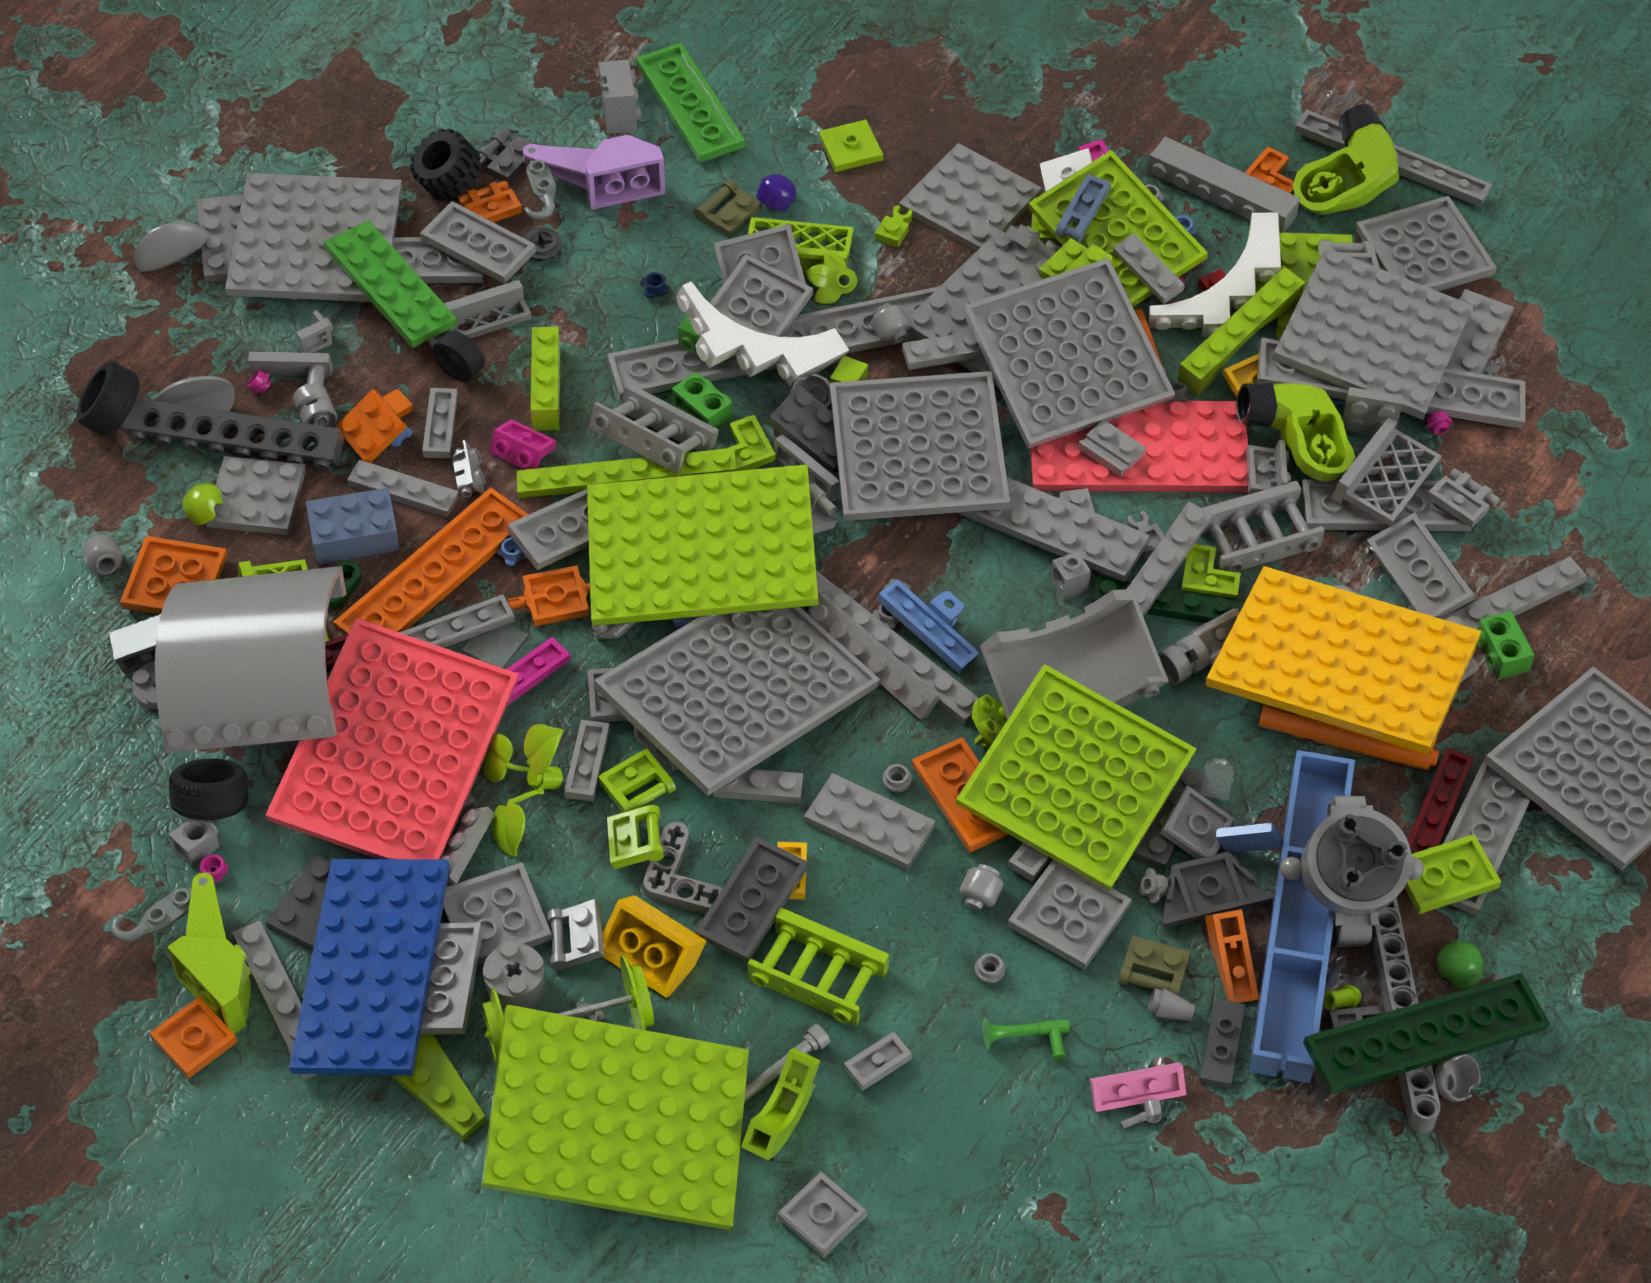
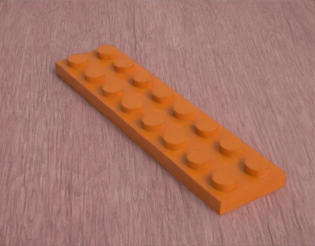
M490 487L333 622L334 629L342 635L349 634L356 618L396 632H402L411 628L497 553V550L501 548L502 542L511 537L507 532L509 523L529 514Z

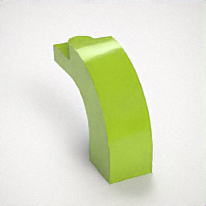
M795 1048L789 1050L779 1080L769 1101L762 1111L752 1118L741 1146L742 1148L768 1161L780 1151L808 1104L815 1087L813 1081L820 1065V1060Z

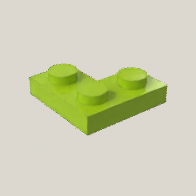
M755 414L729 423L730 431L737 442V445L729 447L735 448L737 471L752 470L776 461V454Z
M1195 544L1186 556L1181 590L1237 599L1241 573L1213 569L1216 547Z

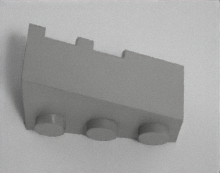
M628 60L598 62L607 134L637 131V121L641 120L640 105H636L639 102L637 87L633 86L636 85L635 70H630Z

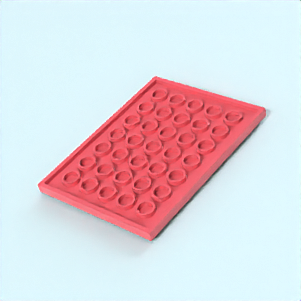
M356 618L327 680L330 705L333 707L337 734L334 737L299 741L267 810L266 820L376 859H441L489 749L493 735L498 728L516 686L519 674Z

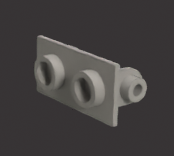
M464 440V449L455 450L452 460L454 471L459 475L456 477L459 494L463 498H469L474 492L478 491L480 495L485 492L483 485L486 484V480L480 469L482 458L476 448H472Z

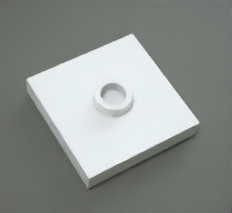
M1089 148L1040 163L1045 191H1048L1090 164L1092 157Z

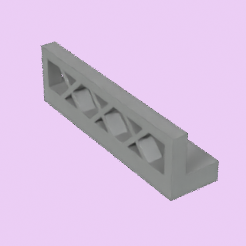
M519 280L444 303L457 318V326L445 331V333L457 331L470 339L532 319V314L524 300L523 286ZM518 306L522 310V313L516 315L507 313L509 309ZM490 315L498 317L496 321L491 323L482 321L484 317ZM465 323L473 325L471 329L466 331L458 329L459 325ZM433 337L427 340L431 349L440 339L435 340Z

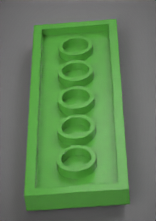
M682 43L636 57L637 67L699 163L745 147L744 137Z
M369 220L324 241V249L412 348L457 326V318Z

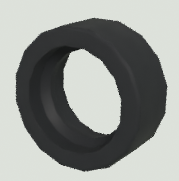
M446 332L433 346L432 354L439 367L447 375L460 382H469L484 367L485 360L478 346L460 332Z

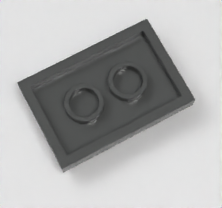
M798 385L766 422L796 444L828 472H831L838 465L832 411L802 386Z

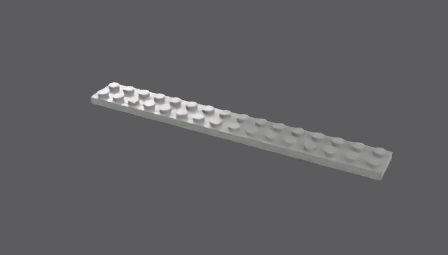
M939 287L801 314L796 317L783 337L817 335L835 328L849 349L847 354L895 344L894 342L884 343L881 341L872 328L873 312L883 304L890 303L891 305L896 304L900 306L908 317ZM907 332L908 337L900 343L917 340L918 338ZM678 340L607 354L608 364L620 400L623 398L625 387L630 384L649 394L672 390L673 387L695 372L711 382L747 375L746 371L740 368L736 355L731 357L725 366L718 363L709 368L706 362L699 358L697 353L688 351L680 346ZM771 366L763 371L776 369L777 366Z

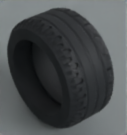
M111 361L101 365L91 377L81 396L77 408L78 422L102 436L115 433L126 420L137 398L140 386L138 375L116 362Z
M201 759L184 763L178 766L169 777L171 808L179 815L194 820H218L231 817L244 809L248 803L247 773L240 765L222 759Z

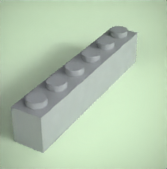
M1164 137L1150 155L1149 174L1248 220H1251L1252 213L1278 212L1279 232H1285L1297 217L1300 198L1168 137Z

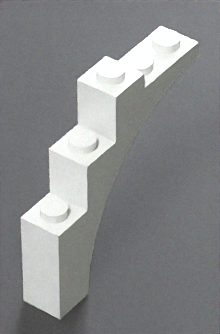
M1278 212L1252 213L1246 247L1237 264L1230 272L1210 289L1190 299L1172 304L1150 306L1149 328H1156L1158 330L1183 328L1191 330L1202 327V337L1211 336L1230 318V309H1240L1256 294L1255 281L1268 283L1281 270Z
M692 282L682 285L676 296L679 308L686 312L691 320L693 330L701 336L695 347L699 358L705 361L709 368L736 355L740 368L745 370L749 377L776 365L780 377L786 380L789 386H792L797 378L816 374L840 362L849 351L835 328L817 335L777 337L759 333L739 325L714 308L701 295Z

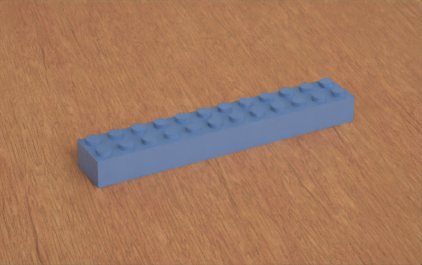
M1300 750L1296 751L1249 1072L1276 1077L1277 1072H1281L1284 1079L1306 1083L1311 1081L1315 1065L1303 1041L1305 1036L1318 1033L1320 1029L1335 913L1325 908L1314 898L1309 889L1305 888L1302 877L1297 880H1287L1281 875L1279 868L1282 860L1287 857H1295L1301 861L1303 850L1311 835L1327 818V807L1332 797L1351 795L1355 760Z

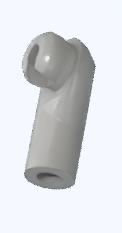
M635 622L592 626V629L594 630V635L599 639H618L633 627Z

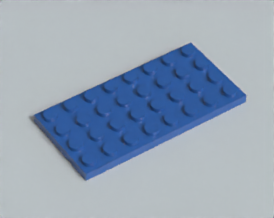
M331 859L289 1066L292 1074L413 1076L450 870L448 859Z

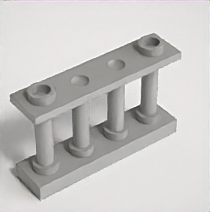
M632 384L625 387L620 406L611 410L598 402L594 403L589 427L677 474L681 472L685 453L692 449L696 451L714 450L719 432L717 428ZM628 414L637 420L632 421L624 415ZM651 426L659 432L655 433L646 427ZM671 437L681 443L676 444L670 441L669 438Z
M1297 481L1203 507V509L1213 514L1211 522L1203 533L1210 532L1222 553L1218 570L1238 573L1247 568L1305 551L1311 552L1321 547L1325 530L1323 526L1313 529L1308 528L1297 508L1301 493V487ZM1286 510L1298 533L1284 537L1271 513ZM1257 517L1261 518L1273 540L1259 544L1247 520ZM1236 525L1248 548L1233 552L1221 528Z

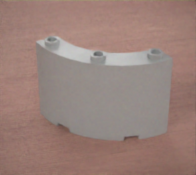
M1112 590L1097 601L1084 607L1086 613L1073 619L1066 615L1045 623V629L1031 633L1029 628L996 632L980 645L1007 719H1009L1044 664L1121 707L1132 704L1143 697L1147 698L1159 693V688L1169 681L1133 590Z

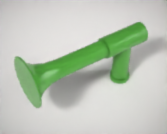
M986 1017L983 1019L982 1031L986 1049H989L994 1041L1001 1038L1049 1035L1053 1060L1060 1061L1066 1058L1061 1034L1069 1033L1070 1031L1068 1019L1007 1026L992 1024Z

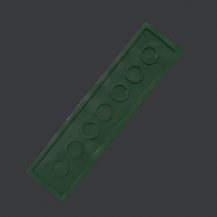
M1522 973L1308 1035L1305 1036L1303 1044L1329 1095L1439 1063L1454 1055L1469 1054L1548 1029L1550 1022Z

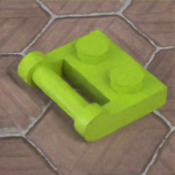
M647 748L598 776V783L618 806L621 813L640 808L664 793L668 795L676 790L675 783ZM654 779H657L659 782L629 801L625 797Z
M648 805L607 817L610 863L614 870L646 860L655 862L663 859L664 848L660 844L658 825L661 814L658 806ZM645 821L647 823L648 845L641 847L639 823Z

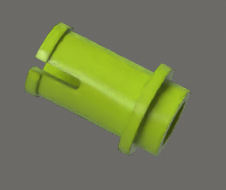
M1345 985L1339 990L1324 992L1323 1005L1327 1010L1343 1007L1347 1009L1355 1008L1361 1002V992L1352 985Z

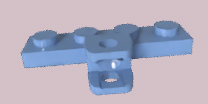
M896 579L878 594L876 600L958 674L977 659L979 652L953 629L957 617L963 610L964 604L951 592L945 591L940 593L927 606ZM944 602L952 603L953 608H947Z

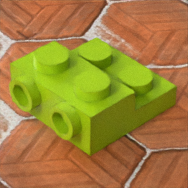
M1070 238L1039 268L1038 276L1046 279L1109 258L1114 268V257L1094 244L1086 248Z

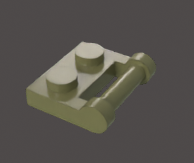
M728 179L712 198L694 210V215L701 222L731 238L751 217H754L762 209V203L757 198L738 188L735 182ZM728 196L733 198L715 215L710 213Z
M1132 936L1118 983L1123 985L1131 983L1152 990L1155 988L1160 990L1165 988L1179 995L1191 951ZM1132 969L1171 979L1172 982L1132 972Z

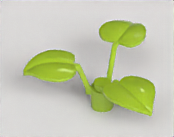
M535 724L528 730L524 741V753L528 757L527 764L530 768L509 762L513 754V747L510 740L502 734L493 735L483 760L482 770L489 781H501L506 775L507 768L528 773L527 781L529 785L535 788V790L508 800L507 806L499 805L494 812L495 815L492 819L493 837L499 848L512 857H517L518 846L525 829V814L522 808L515 803L535 795H543L544 789L557 790L562 784L563 774L561 769L549 766L564 731L561 728Z

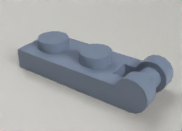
M1087 174L1059 221L1055 234L1061 237L1068 236L1081 243L1088 227L1109 193L1111 183ZM1071 222L1078 224L1076 228L1069 225Z

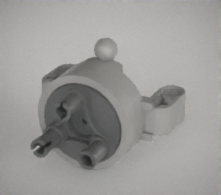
M1333 796L1328 803L1327 818L1311 835L1303 850L1301 861L1295 857H1287L1282 860L1279 869L1281 875L1287 880L1292 881L1302 877L1305 888L1309 889L1314 898L1325 908L1335 913L1332 931L1334 947H1365L1371 941L1372 926L1379 925L1378 912L1387 907L1400 894L1408 879L1416 880L1420 878L1423 874L1424 866L1420 859L1411 855L1408 840L1400 827L1389 817L1374 811L1373 805H1366L1364 796Z

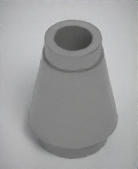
M1155 988L1148 1005V1012L1154 1013V1017L1185 1020L1188 1022L1191 1021L1195 1010V1004L1165 988L1162 990Z

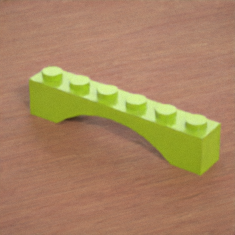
M1286 267L1281 269L1180 363L1177 381L1185 384L1187 389L1196 396L1200 395L1217 378L1235 353L1258 330L1270 321L1284 316L1299 302L1305 282Z

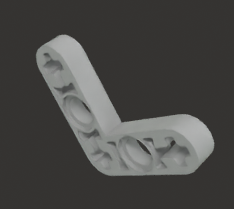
M680 822L669 823L662 831L660 844L664 848V856H670L675 861L670 866L660 865L658 861H650L643 880L644 893L649 899L707 914L712 904H709V900H712L713 897H718L723 888L677 875L689 845V831ZM680 834L681 837H678L675 841V848L671 847V837ZM658 874L662 875V885H659L657 889H653L652 885L657 883ZM681 888H689L693 891V894L689 898H681L677 895V892ZM699 892L702 893V896H700V901H698Z

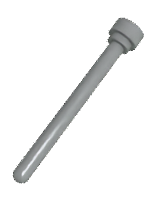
M814 1024L805 1031V1036L802 1038L803 1042L797 1045L795 1049L806 1054L810 1051H821L830 1044V1039L821 1026ZM788 1053L746 1086L744 1103L781 1074Z

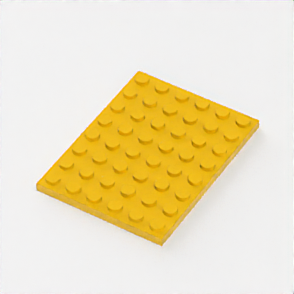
M1263 566L1206 678V686L1429 755L1480 640L1481 631Z

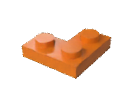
M1267 146L1245 173L1294 195V181L1280 174L1288 165L1290 157Z

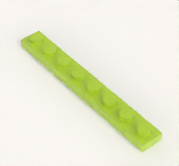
M735 448L685 453L681 472L678 474L647 457L517 470L518 497L522 499L578 493L587 489V485L737 471Z

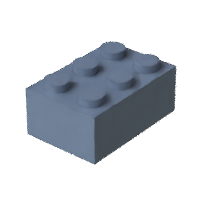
M389 488L306 501L317 565L400 551Z

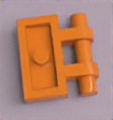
M506 180L499 183L494 181L488 183V187L479 190L471 189L466 194L458 196V202L461 206L493 223L522 213V206L513 190L509 189Z

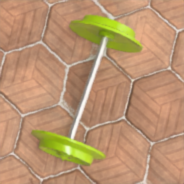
M625 955L620 956V965L626 996L557 1013L577 1017L628 1004L636 1029L646 1030V1028L654 1026V1015L650 1000L652 993L648 991L640 965L631 966ZM493 987L491 988L490 1001L483 1003L482 1008L487 1028L484 1036L490 1041L497 1065L504 1015L498 994Z

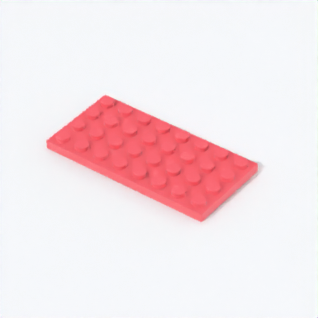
M1166 401L1107 421L1146 447L1145 455L1129 470H1126L1122 477H1119L1078 449L1079 441H1083L1095 426L1030 448L1032 488L1040 491H1070L1088 488L1089 492H1248L1246 449L1248 447L1247 428L1237 418L1236 401Z

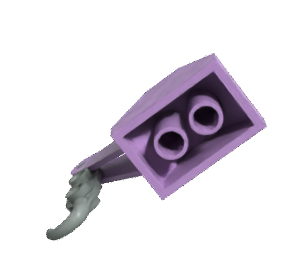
M630 135L605 139L596 149L528 144L523 148L524 162L528 165L526 173L532 192L545 206V209L541 212H533L528 207H525L524 211L533 219H545L555 209L554 197L556 186L552 175L585 188L591 210L665 194L664 157L660 147Z

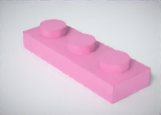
M1180 1062L1090 1079L1093 1108L1096 1112L1142 1104L1150 1099L1163 1100L1186 1095L1183 1065Z

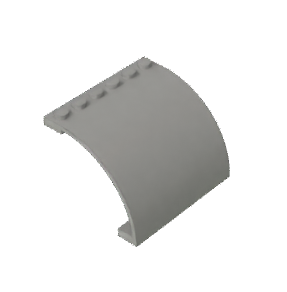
M342 566L178 583L172 588L161 611L155 649L156 697L166 753L334 737L337 734L327 685L325 636L330 598L344 597L346 595Z

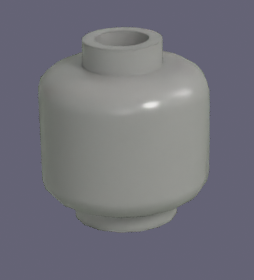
M886 303L873 312L871 326L881 341L898 344L908 337L907 332L911 322L900 306Z
M94 535L82 547V557L88 569L95 575H109L115 572L121 565L122 553L115 540L109 535Z
M979 864L978 867H971L959 890L961 896L966 899L965 905L977 911H981L982 907H993L1003 887V881L999 877L1000 873L984 864Z

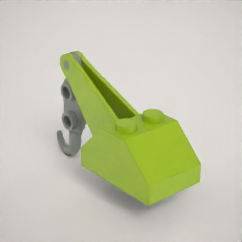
M209 873L197 874L193 878L190 888L176 889L145 912L139 924L131 931L125 932L119 928L123 914H118L111 923L113 936L119 941L134 942L145 935L164 931L188 914L186 936H181L167 946L176 978L195 998L200 997L234 1034L246 1026L252 991L249 978L251 971L245 963L247 956L238 944L233 946L226 939L215 883Z

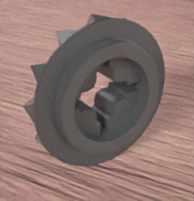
M545 227L534 228L526 232L522 237L536 244V252L531 256L534 262L537 259H542L545 262L549 257L555 259L556 253L561 252V236L553 229ZM539 240H541L544 244V249H541L538 246Z

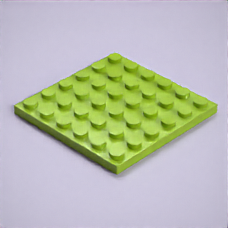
M1044 664L962 789L955 804L1110 891L1192 760L1197 748Z

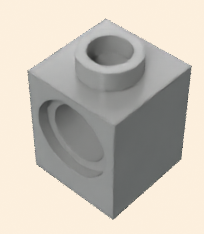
M1078 551L1053 560L1051 582L1063 600L1089 590L1091 570Z
M188 819L169 834L173 850L191 868L220 847L217 838L219 831L210 820Z

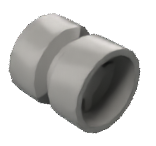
M305 384L294 393L293 402L297 412L300 414L302 423L334 427L336 425L338 416L323 384Z
M1194 634L1185 636L1177 641L1175 645H1170L1158 653L1167 679L1173 685L1179 684L1189 678L1191 673H1197L1210 664V655L1205 644Z

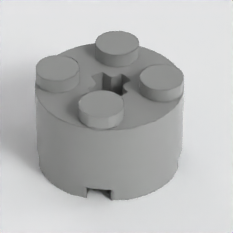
M505 941L486 958L483 965L485 991L490 1001L491 988L494 987L496 989L503 1013L507 1004L534 1009L541 1003L546 993V979L543 959L536 950L514 941Z

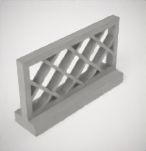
M1388 417L1339 480L1331 499L1339 504L1345 499L1387 525L1392 526L1440 462L1442 456L1395 429L1398 422ZM1394 440L1405 445L1406 450H1395ZM1416 456H1424L1431 460V463L1419 464ZM1398 457H1409L1412 464L1401 465ZM1381 458H1392L1394 466H1383ZM1404 472H1415L1418 480H1407ZM1386 473H1397L1400 481H1389ZM1379 474L1382 482H1370L1368 475ZM1403 488L1406 496H1394L1392 489ZM1385 489L1388 497L1376 498L1374 490ZM1367 490L1369 498L1363 499L1354 493L1355 491ZM1391 504L1392 515L1381 510L1379 505Z

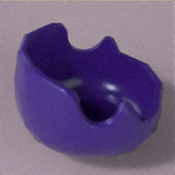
M780 174L764 177L756 191V197L759 202L769 208L782 211L788 210L797 194L795 184Z

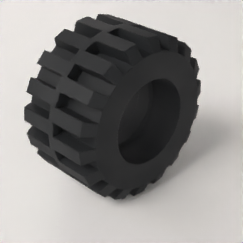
M449 128L446 131L439 129L437 133L432 132L429 134V137H424L421 140L422 143L416 146L414 149L415 154L411 156V174L426 191L437 199L448 200L450 197L452 199L457 198L458 194L467 192L466 189L469 186L472 187L474 179L479 176L477 171L481 169V163L479 162L481 157L477 153L478 151L458 131Z

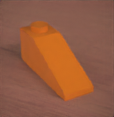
M1242 909L1205 916L1210 946L1227 1001L1242 1003L1258 1000L1259 994Z

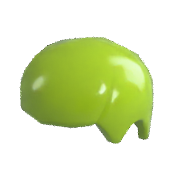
M202 483L194 486L186 493L182 501V507L192 524L196 526L204 525L216 517L214 507L217 503L223 504L221 499L222 491L214 484Z

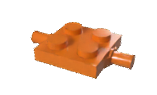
M577 565L522 576L525 589L524 596L508 598V604L511 609L527 607V610L531 613L534 627L590 616L587 604L588 594H590V583L585 584V581L580 576Z

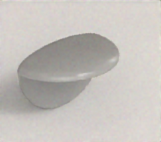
M172 222L159 226L149 232L139 242L134 254L135 266L141 272H148L172 265L200 249L206 243L208 236L200 226L190 222Z
M197 376L186 378L167 386L157 395L155 401L230 412L234 403L235 392L233 385L224 378ZM185 422L178 423L175 431L182 430ZM212 426L204 427L201 432L210 430Z

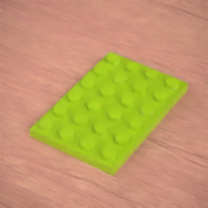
M1112 150L1029 202V210L1063 246L1070 237L1058 236L1055 234V231L1086 175L1090 174L1111 183L1109 193L1080 244L1086 248L1094 244L1114 257V270L1132 307L1153 293L1113 253V247L1134 233L1177 277H1180L1206 260L1208 252ZM1071 222L1069 226L1076 228L1078 224Z

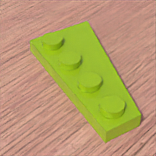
M433 1034L420 1035L413 1076H390L464 1142L486 1122L485 1114Z

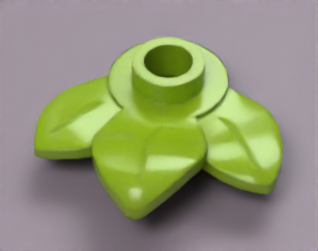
M826 252L824 264L815 265L805 273L809 281L816 287H819L814 297V301L819 304L835 303L842 294L851 293L857 286L855 272L847 268L844 259L836 253ZM847 276L849 283L841 285L839 283L840 277Z

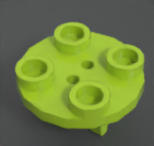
M988 694L977 699L972 708V721L980 733L974 739L975 745L983 744L984 750L990 748L1008 720L1002 703Z

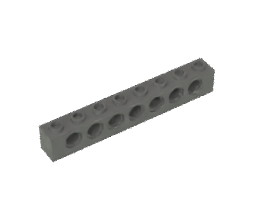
M136 398L129 415L121 425V428L129 435L128 437L136 441H144L145 438L155 439V442L162 445H171V442L181 443V446L189 449H197V446L207 447L209 451L215 453H223L224 450L233 451L235 455L241 457H250V454L269 461H276L279 458L285 459L289 463H311L319 469H329L330 466L338 468L345 438L339 428ZM159 418L155 426L148 427L152 419ZM185 422L182 430L175 431L178 423ZM212 426L208 434L201 435L204 427ZM238 430L236 437L227 439L229 432ZM257 435H265L261 442L253 443ZM291 438L288 446L280 447L283 439ZM312 442L318 443L314 450L306 451L308 444Z

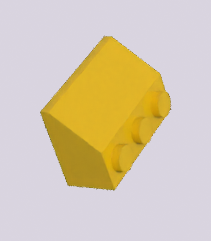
M633 895L619 899L603 931V958L621 969L620 956L625 955L631 966L640 965L647 986L667 998L695 967L707 940Z

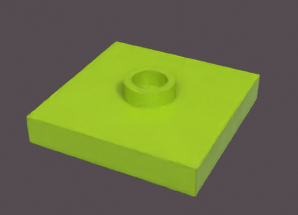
M867 120L819 131L820 142L835 172L883 161V152Z

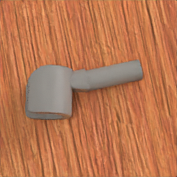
M1150 1099L1144 1102L1145 1112L1121 1121L1122 1128L1125 1129L1144 1121L1149 1123L1159 1122L1162 1118L1160 1101L1158 1099Z

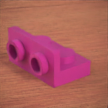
M511 419L494 429L490 453L524 470L539 468L540 459L555 450L557 441Z

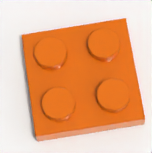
M372 389L335 427L341 430L347 442L363 461L372 463L407 428V425L381 394Z
M197 997L150 1032L151 1039L188 1079L238 1042L236 1035L200 997Z

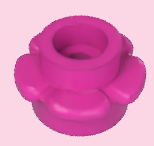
M260 369L254 373L247 384V387L252 390V394H257L258 392L263 394L271 384V381L268 379L269 373H264Z
M1445 411L1435 412L1426 418V429L1433 431V434L1445 433L1449 430L1452 419L1448 417Z
M208 855L200 862L199 873H209L213 877L214 883L221 881L223 875L228 873L227 863H224L223 859L218 855Z

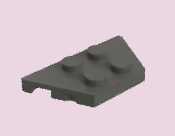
M1229 852L1174 864L1170 871L1162 927L1165 929L1202 920L1208 915L1272 903L1274 897L1269 890L1265 892L1254 881L1255 877L1247 869L1242 868L1238 860Z

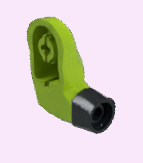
M1359 104L1348 109L1339 118L1338 124L1346 145L1345 148L1334 152L1328 157L1305 164L1297 172L1293 189L1295 196L1300 198L1299 204L1304 210L1322 215L1354 209L1366 205L1381 192L1398 182V159L1392 139L1371 105Z
M1272 382L1242 384L1236 399L1238 420L1247 426L1272 427L1280 431L1282 440H1285V444L1291 450L1296 465L1304 474L1316 480L1328 482L1338 479L1349 469L1355 459L1354 451L1347 440L1342 418L1325 390L1310 385L1294 383L1273 384Z

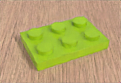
M1475 834L1411 854L1422 861L1424 871L1420 878L1416 880L1408 879L1404 887L1418 914H1422L1500 888L1501 880Z

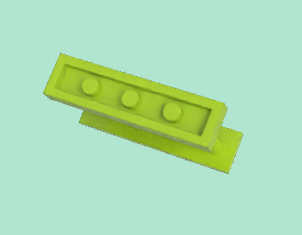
M780 907L775 916V932L779 933V936L763 963L752 959L749 960L748 979L759 987H768L832 1015L841 1023H850L857 1026L860 1019V1006L855 1004L871 976L876 975L884 979L889 970V954ZM795 940L806 945L790 975L773 969L788 942ZM816 952H823L832 956L833 959L818 986L814 987L800 981ZM848 963L859 968L860 972L845 998L841 999L828 993L842 966Z

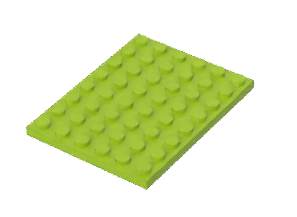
M807 464L587 485L592 626L819 605Z
M507 1004L504 1009L481 1187L730 1230L733 1227L749 1050Z

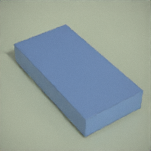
M1273 823L1219 828L1216 832V839L1225 852L1229 853L1282 848L1283 838Z

